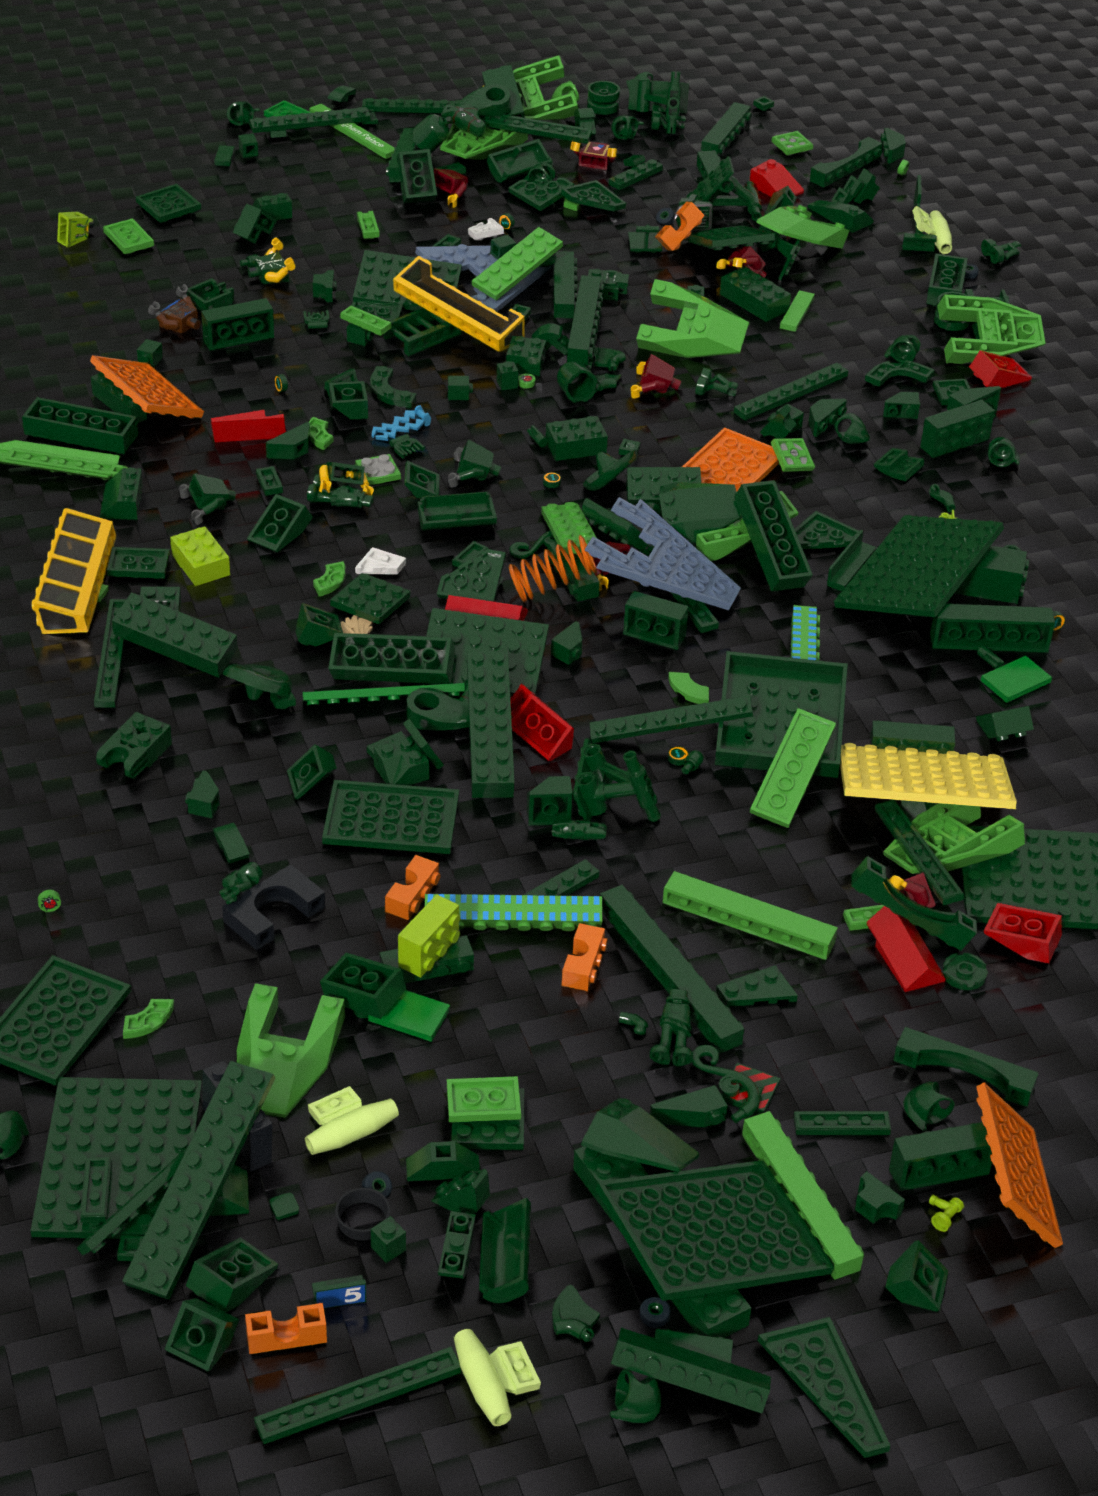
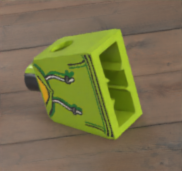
M80 212L58 213L57 242L68 248L88 238V230L94 227L93 220Z

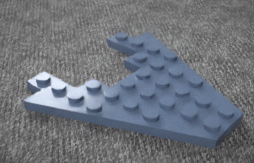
M460 244L458 246L416 247L415 252L424 259L462 264L461 271L469 269L475 276L481 274L497 261L490 254L491 246H466ZM554 264L543 268L538 266L498 300H494L475 287L474 291L477 295L471 297L498 312L550 270ZM456 303V307L461 312L467 310Z
M620 497L617 499L611 511L615 512L617 516L629 520L634 526L641 527L643 530L639 538L655 547L649 557L634 548H631L628 554L625 555L599 539L592 537L585 551L592 557L600 559L596 567L597 569L640 582L645 587L653 586L722 609H730L741 589L733 580L644 501L640 499L636 506Z

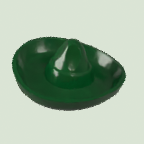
M636 449L620 459H615L602 451L596 455L598 471L590 475L584 481L583 486L590 491H597L607 486L627 467H630L637 461Z
M231 664L223 672V675L244 683L247 696L253 701L258 700L265 691L276 694H287L292 691V682L289 676L278 668L254 664Z

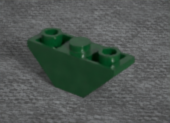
M884 128V133H881L882 150H884V157H886L887 163H892L904 156L905 137L894 130Z
M821 399L810 407L808 422L813 436L817 437L822 432H825L828 427L835 424L838 418L846 414V399Z
M306 422L267 441L266 457L271 459H296L308 453L310 423Z
M455 1141L430 1142L406 1159L407 1181L455 1179L458 1176L464 1177L471 1171L477 1172L480 1170L479 1155Z
M486 1169L477 1172L471 1171L466 1176H458L451 1182L444 1181L436 1188L437 1194L431 1201L453 1212L468 1214L478 1212L490 1196L488 1171Z
M450 1212L438 1275L463 1279L467 1274L472 1249L475 1214Z

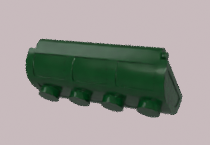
M536 139L489 154L487 163L495 180L502 183L528 174L529 170L536 164L548 163L553 165V160L549 157L540 139Z
M488 492L425 496L418 502V514L422 530L487 526L497 523L493 501Z
M588 498L585 499L582 505V513L588 519L589 525L594 528L598 525V529L602 533L607 535L610 532L609 536L616 541L621 539L620 542L622 544L632 545L637 549H644L649 545L639 538L643 530L641 527H636L629 520L617 516L610 508L607 510Z
M524 1198L494 1213L487 1211L483 1214L479 1290L483 1293V1298L490 1302H509L521 1297L528 1291L531 1202L528 1198Z

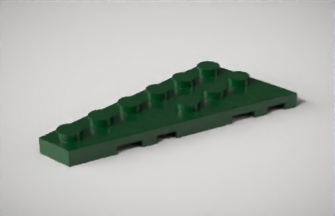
M830 1317L758 1335V1342L864 1458L890 1451L891 1445Z

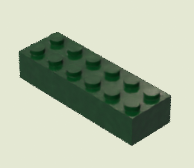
M40 397L33 401L22 416L24 434L119 454H125L138 436L137 416Z
M775 480L741 484L734 498L771 591L805 587L813 574Z
M132 592L112 620L114 635L218 678L238 649L236 634Z
M945 604L938 615L933 617L930 632L932 648L978 650L981 646L985 645L992 651L1048 653L1055 620L1052 608Z
M334 633L328 669L333 679L451 684L456 648L451 637Z

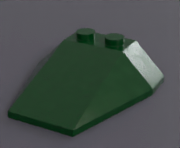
M676 482L660 486L659 498L663 519L694 546L696 545L697 534L726 528L741 519V513L734 498L736 494L735 484Z
M618 1098L596 1113L581 1143L582 1146L602 1154L676 1172L681 1171L699 1158V1152L640 1106L632 1104L630 1100L625 1098Z

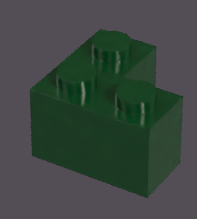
M246 203L233 233L244 240L256 244L261 231L270 235L277 220L263 210Z

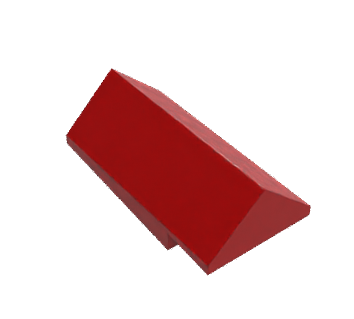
M265 410L211 418V428L215 442L273 439L286 432L284 414L266 417Z
M448 595L445 610L524 621L528 613V609L519 605Z
M521 684L510 699L512 730L548 761H552L572 749L574 728L525 685Z
M884 906L867 921V926L876 939L875 946L904 992L945 982L946 978L918 930L908 919L894 914L889 908Z

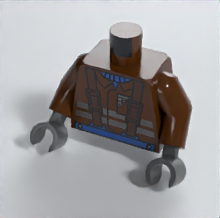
M185 284L182 285L181 289L178 286L176 290L177 296L183 299L179 298L158 311L160 304L156 301L148 308L149 314L156 315L159 326L166 330L184 333L190 328L197 330L201 325V321L198 320V311L190 296L186 295L188 287Z

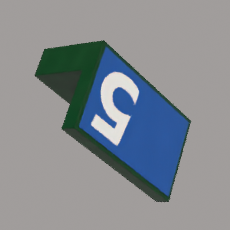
M362 1275L312 1283L315 1304L323 1303V1308L366 1302L365 1279L363 1280Z

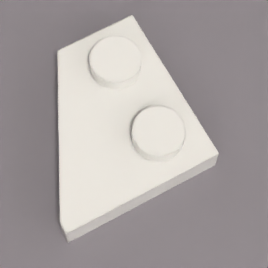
M492 218L488 219L487 224L483 225V222H480L476 226L468 228V235L474 240H483L485 237H498V235L504 234V228Z
M372 547L355 567V573L398 574L406 565V558Z

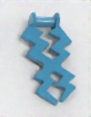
M419 405L416 406L414 411L405 410L404 417L394 416L393 424L382 423V427L373 426L371 435L372 438L375 437L377 440L388 441L389 437L395 438L397 432L409 433L410 429L418 431L423 424L429 426L431 417ZM415 416L418 418L416 419V424L409 423L410 418L415 419ZM405 423V427L399 426V424ZM381 432L384 435H376V433Z

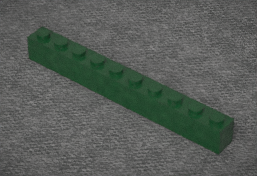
M623 884L600 893V896H602V913L670 994L671 989L688 991L690 1019L710 1044L718 1050L719 1054L741 1045L745 1032L743 1024L736 1020L729 1007L720 1001L717 993L709 988L705 979L698 975L693 965L687 962L682 956L680 949L671 943L668 935L660 930L656 921L650 918L645 908L634 899L633 894L630 891L628 892Z

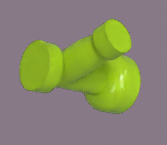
M932 1195L929 1200V1204L936 1205L944 1210V1212L935 1213L931 1218L933 1226L941 1232H946L951 1227V1218L956 1212H961L964 1208L963 1202L956 1197L948 1202L935 1195Z

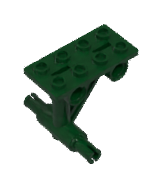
M671 71V82L631 79L628 109L649 112L653 110V107H659L661 112H666V119H668L666 133H671L672 127V134H676V123L679 119V113H687L689 83L680 82L681 72L677 71L676 78L675 71Z
M729 156L721 160L718 167L712 170L708 177L701 181L697 188L686 197L689 198L691 194L697 195V200L700 202H711L713 206H747L748 212L752 215L754 221L762 217L761 199L759 198L758 190L754 188L752 181H747L744 186L738 182L733 176L734 169ZM732 191L737 196H721L719 194Z
M589 738L584 739L583 747H581V758L578 761V772L574 777L575 786L572 789V799L576 801L579 815L583 817L584 821H591V816L604 813L608 808L606 801L609 799L636 795L639 805L645 809L649 821L654 822L661 818V813L656 805L658 801L657 796L652 788L651 780L646 773L645 767L639 763L635 751H628L623 755L628 768L626 772L607 763L598 744H591Z

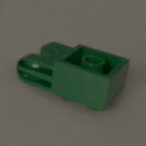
M135 712L100 747L96 756L97 764L108 768L114 763L124 762L125 776L132 779L136 778L146 767L149 768L172 744L171 725Z

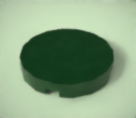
M955 953L946 958L942 970L946 982L960 990H974L984 985L988 970L984 961L978 956L970 953H963V955Z

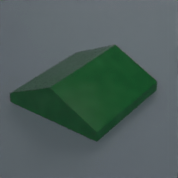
M407 461L405 464L404 485L416 498L439 495L440 474Z

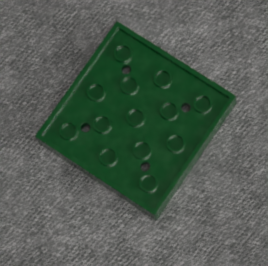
M727 651L721 700L750 695L753 717L719 722L715 765L769 770L791 721L799 708L836 723V727L813 775L838 778L847 664Z

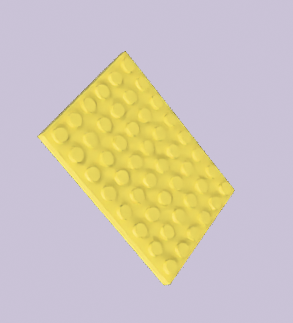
M853 743L841 745L840 767L844 796L1016 809L1017 801L1003 757L999 755L989 754L988 756H980L977 753H967L965 755L955 751H948L947 754H942L933 749H928L926 752H918L915 748H906V751L897 750L893 746L877 749L875 745H865L863 747L856 746Z

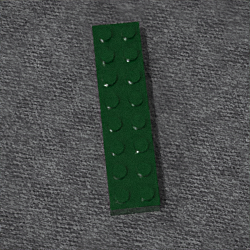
M581 275L568 344L567 362L579 361L591 371L603 306L602 294L604 284H601V277Z
M467 651L472 798L514 797L508 651Z

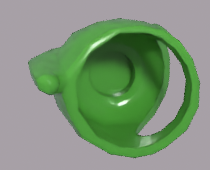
M568 81L560 84L555 89L551 99L573 93L576 102H578L579 94L575 84Z

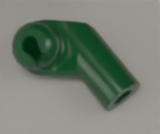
M621 1011L619 1023L635 1026V1034H646V1028H648L647 1021L637 1014Z

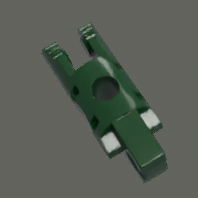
M564 820L554 821L552 826V836L566 839L598 840L605 839L607 834V826L604 823Z

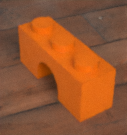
M685 202L676 212L681 219L679 229L675 230L671 225H665L655 236L666 250H677L681 245L680 242L689 237L692 233L691 230L702 222V218L705 215L693 202Z
M415 855L406 867L407 885L395 882L386 894L385 912L409 920L414 913H417L421 902L425 899V894H430L432 887L439 883L441 877L439 863Z
M579 923L573 941V954L580 956L568 954L562 970V986L588 991L590 983H595L597 970L595 969L600 967L602 962L601 951H606L608 938H604V928Z
M323 1303L298 1306L296 1316L287 1321L274 1320L271 1311L245 1314L249 1354L327 1343Z

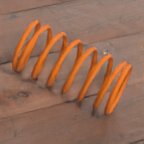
M579 535L582 554L573 540L569 539L567 546L570 558L564 548L557 544L556 555L558 562L553 554L545 549L544 559L546 566L536 554H533L532 557L534 570L525 559L521 560L522 575L515 565L509 564L512 580L523 602H527L524 588L531 600L534 598L524 564L533 576L541 594L545 595L536 559L554 590L557 589L548 555L556 566L565 585H568L569 582L560 551L567 560L575 578L580 580L571 545L579 556L588 575L591 576L592 571L593 573L597 572L592 556L585 551L587 544L582 535Z

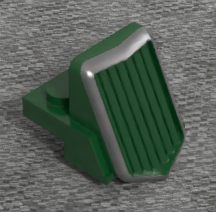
M691 194L689 198H681L677 211L685 202H693L705 215L700 225L694 227L691 232L710 230L712 228L713 204L711 202H700L697 200V195ZM675 214L674 222L677 229H679L681 219Z

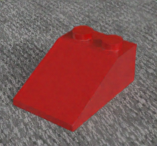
M769 159L750 171V181L754 183V188L771 197L773 193L787 185L796 197L804 193L801 185L776 160Z
M982 350L978 352L969 366L974 372L973 374L981 379L986 387L1000 386L1004 388L1032 379V376L1013 358Z
M997 903L984 929V934L1026 959L1049 963L1062 936V915Z

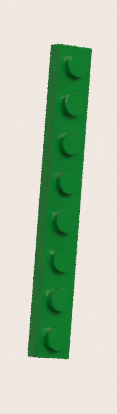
M464 683L303 692V702H307V705L320 704L319 701L327 700L328 704L340 703V700L348 699V703L360 702V698H368V702L380 701V697H388V700H400V696H409L411 692L419 688H433L444 694L448 693L450 697H458L460 693L465 691Z

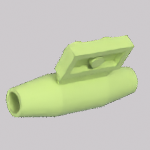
M916 206L912 210L917 224L916 227L921 232L925 231L928 234L936 235L935 246L942 254L950 253L952 250V235L945 218L939 211H932L928 215V213Z
M349 1086L308 1104L309 1113L322 1126L307 1135L305 1143L312 1155L341 1148L376 1132L398 1117V1108L392 1099L362 1106L361 1099Z
M471 1329L461 1330L454 1336L460 1367L475 1401L493 1426L506 1424L512 1417L506 1392L518 1395L538 1390L541 1385L540 1379L522 1342L497 1347L489 1355Z

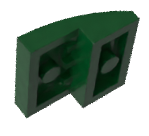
M892 448L874 463V467L890 477L907 481L924 466V459L909 457L908 450Z

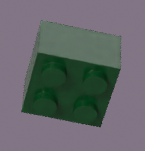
M512 336L506 361H514L519 374L540 376L545 360L546 340Z

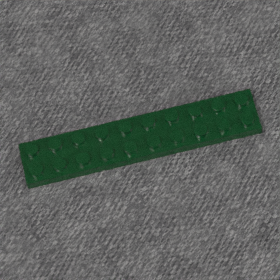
M233 1061L229 1062L122 1280L125 1285L168 1300L170 1299L254 1121L275 1080L274 1074Z

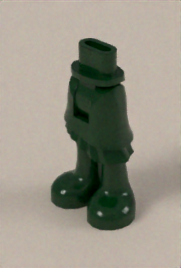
M319 474L315 475L313 484L309 485L307 491L308 502H330L331 506L336 505L337 507H371L374 501V496L367 495V492L348 485L338 488L331 487L330 493L325 489L320 492L321 481Z
M671 989L669 997L666 998L659 1024L662 1028L660 1044L654 1045L650 1049L649 1054L650 1059L659 1064L668 1065L670 1063L672 1033L676 1035L675 1049L672 1057L673 1064L684 1066L693 1061V1052L686 1047V1038L688 1039L691 1036L690 1031L692 1029L690 1025V1000L687 998L688 991Z

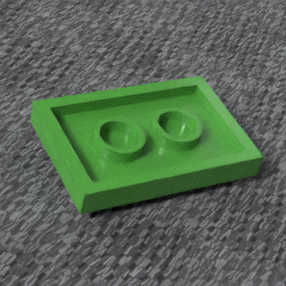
M133 218L103 226L104 233L124 254H131L134 251L145 250L154 246V240Z
M518 1076L447 1079L449 1122L521 1119Z

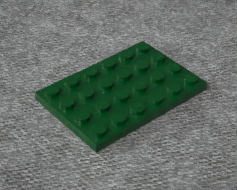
M741 225L692 231L691 235L685 240L699 246L703 245V247L713 248V250H721L723 246L737 248L739 245L753 246L754 243L769 244V241L775 240V234Z
M364 250L353 299L403 304V309L413 311L423 308L395 292L393 278L416 257ZM427 259L432 263L433 276L442 279L445 283L454 286L456 289L458 288L462 264ZM417 261L400 277L409 282L417 279ZM422 283L416 285L435 297L440 295ZM446 297L440 299L448 305L454 306V302Z
M432 608L426 636L451 637L456 648L451 684L464 683L465 685L467 680V651H508L510 696L514 695L521 684L525 685L536 695L549 631L548 624Z
M334 780L322 844L450 854L459 790Z
M52 955L0 1017V1063L57 1085L59 1078L67 1073L129 995L131 985Z

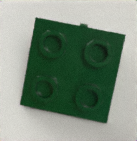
M646 224V226H636V232H628L630 251H650L653 253L662 251V244L655 238L657 233H659V226H649V224Z
M774 232L775 240H771L768 246H771V248L776 247L787 258L778 278L782 280L784 275H788L801 248L799 246L800 239H797L795 245L780 239L781 234L778 233L777 235V232Z

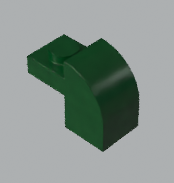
M593 108L576 109L574 112L576 127L592 129V136H595V114Z
M551 323L544 324L532 334V338L546 340V350L553 345L564 355L568 353L569 339L562 335L561 326Z

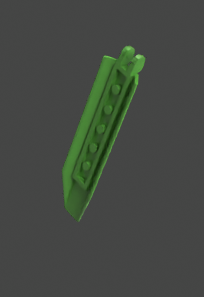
M19 440L0 443V463L101 478L104 480H110L121 469L128 468L118 465L119 455Z

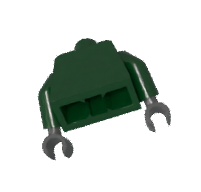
M471 440L467 441L464 449L458 447L454 452V460L459 461L457 469L459 475L456 473L448 475L449 487H456L459 484L458 480L464 481L475 478L483 481L488 473L498 476L501 466L492 463L493 452Z
M199 474L193 475L189 483L190 485L182 484L179 486L181 498H188L191 493L198 509H202L201 511L193 510L191 513L192 520H194L196 525L203 522V515H208L216 509H224L227 501H234L236 497L235 491L228 490L223 480Z

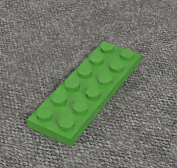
M538 227L474 278L472 286L494 300H498L562 248L563 241Z
M567 502L565 505L548 504L541 507L542 515L557 544L561 545L567 554H569L567 546L569 539L573 540L582 553L579 535L583 536L587 545L592 537L597 538L578 503ZM571 545L573 554H577L575 549Z
M797 709L750 808V813L789 828L836 727L835 722L802 709Z

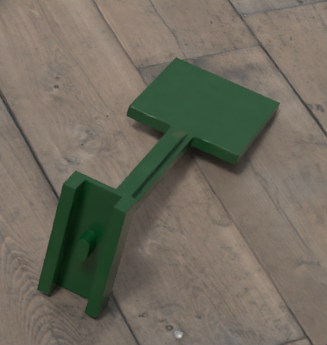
M921 175L917 176L913 200L914 208L916 206L920 208L922 195ZM915 221V234L904 233L902 250L934 252L936 235L923 234L916 227Z

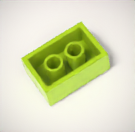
M205 526L170 537L172 556L195 586L230 575L229 556Z
M437 894L399 933L398 967L420 978L433 968L434 963L439 957H443L450 945L456 943L459 939L460 915L458 904Z

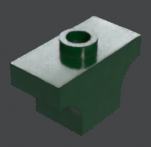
M864 168L858 177L864 185L853 198L859 204L865 199L873 200L880 189L875 183L876 176Z
M327 270L324 274H314L313 297H320L325 299L326 302H333V292L337 291V281H334V270Z
M786 404L777 414L773 412L767 419L769 422L760 433L764 437L770 435L776 439L786 437L797 424L790 416L791 408Z
M865 1172L860 1178L855 1210L873 1224L883 1217L898 1219L902 1215L905 1199L869 1172Z

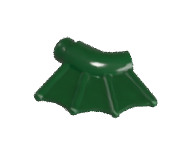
M606 373L604 375H595L597 379L596 392L616 388L621 374L609 375Z

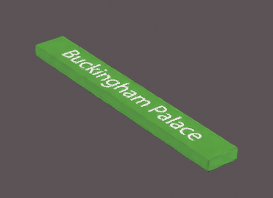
M323 104L309 108L312 113L331 110ZM355 123L331 125L385 159L392 157V153H394L393 146Z

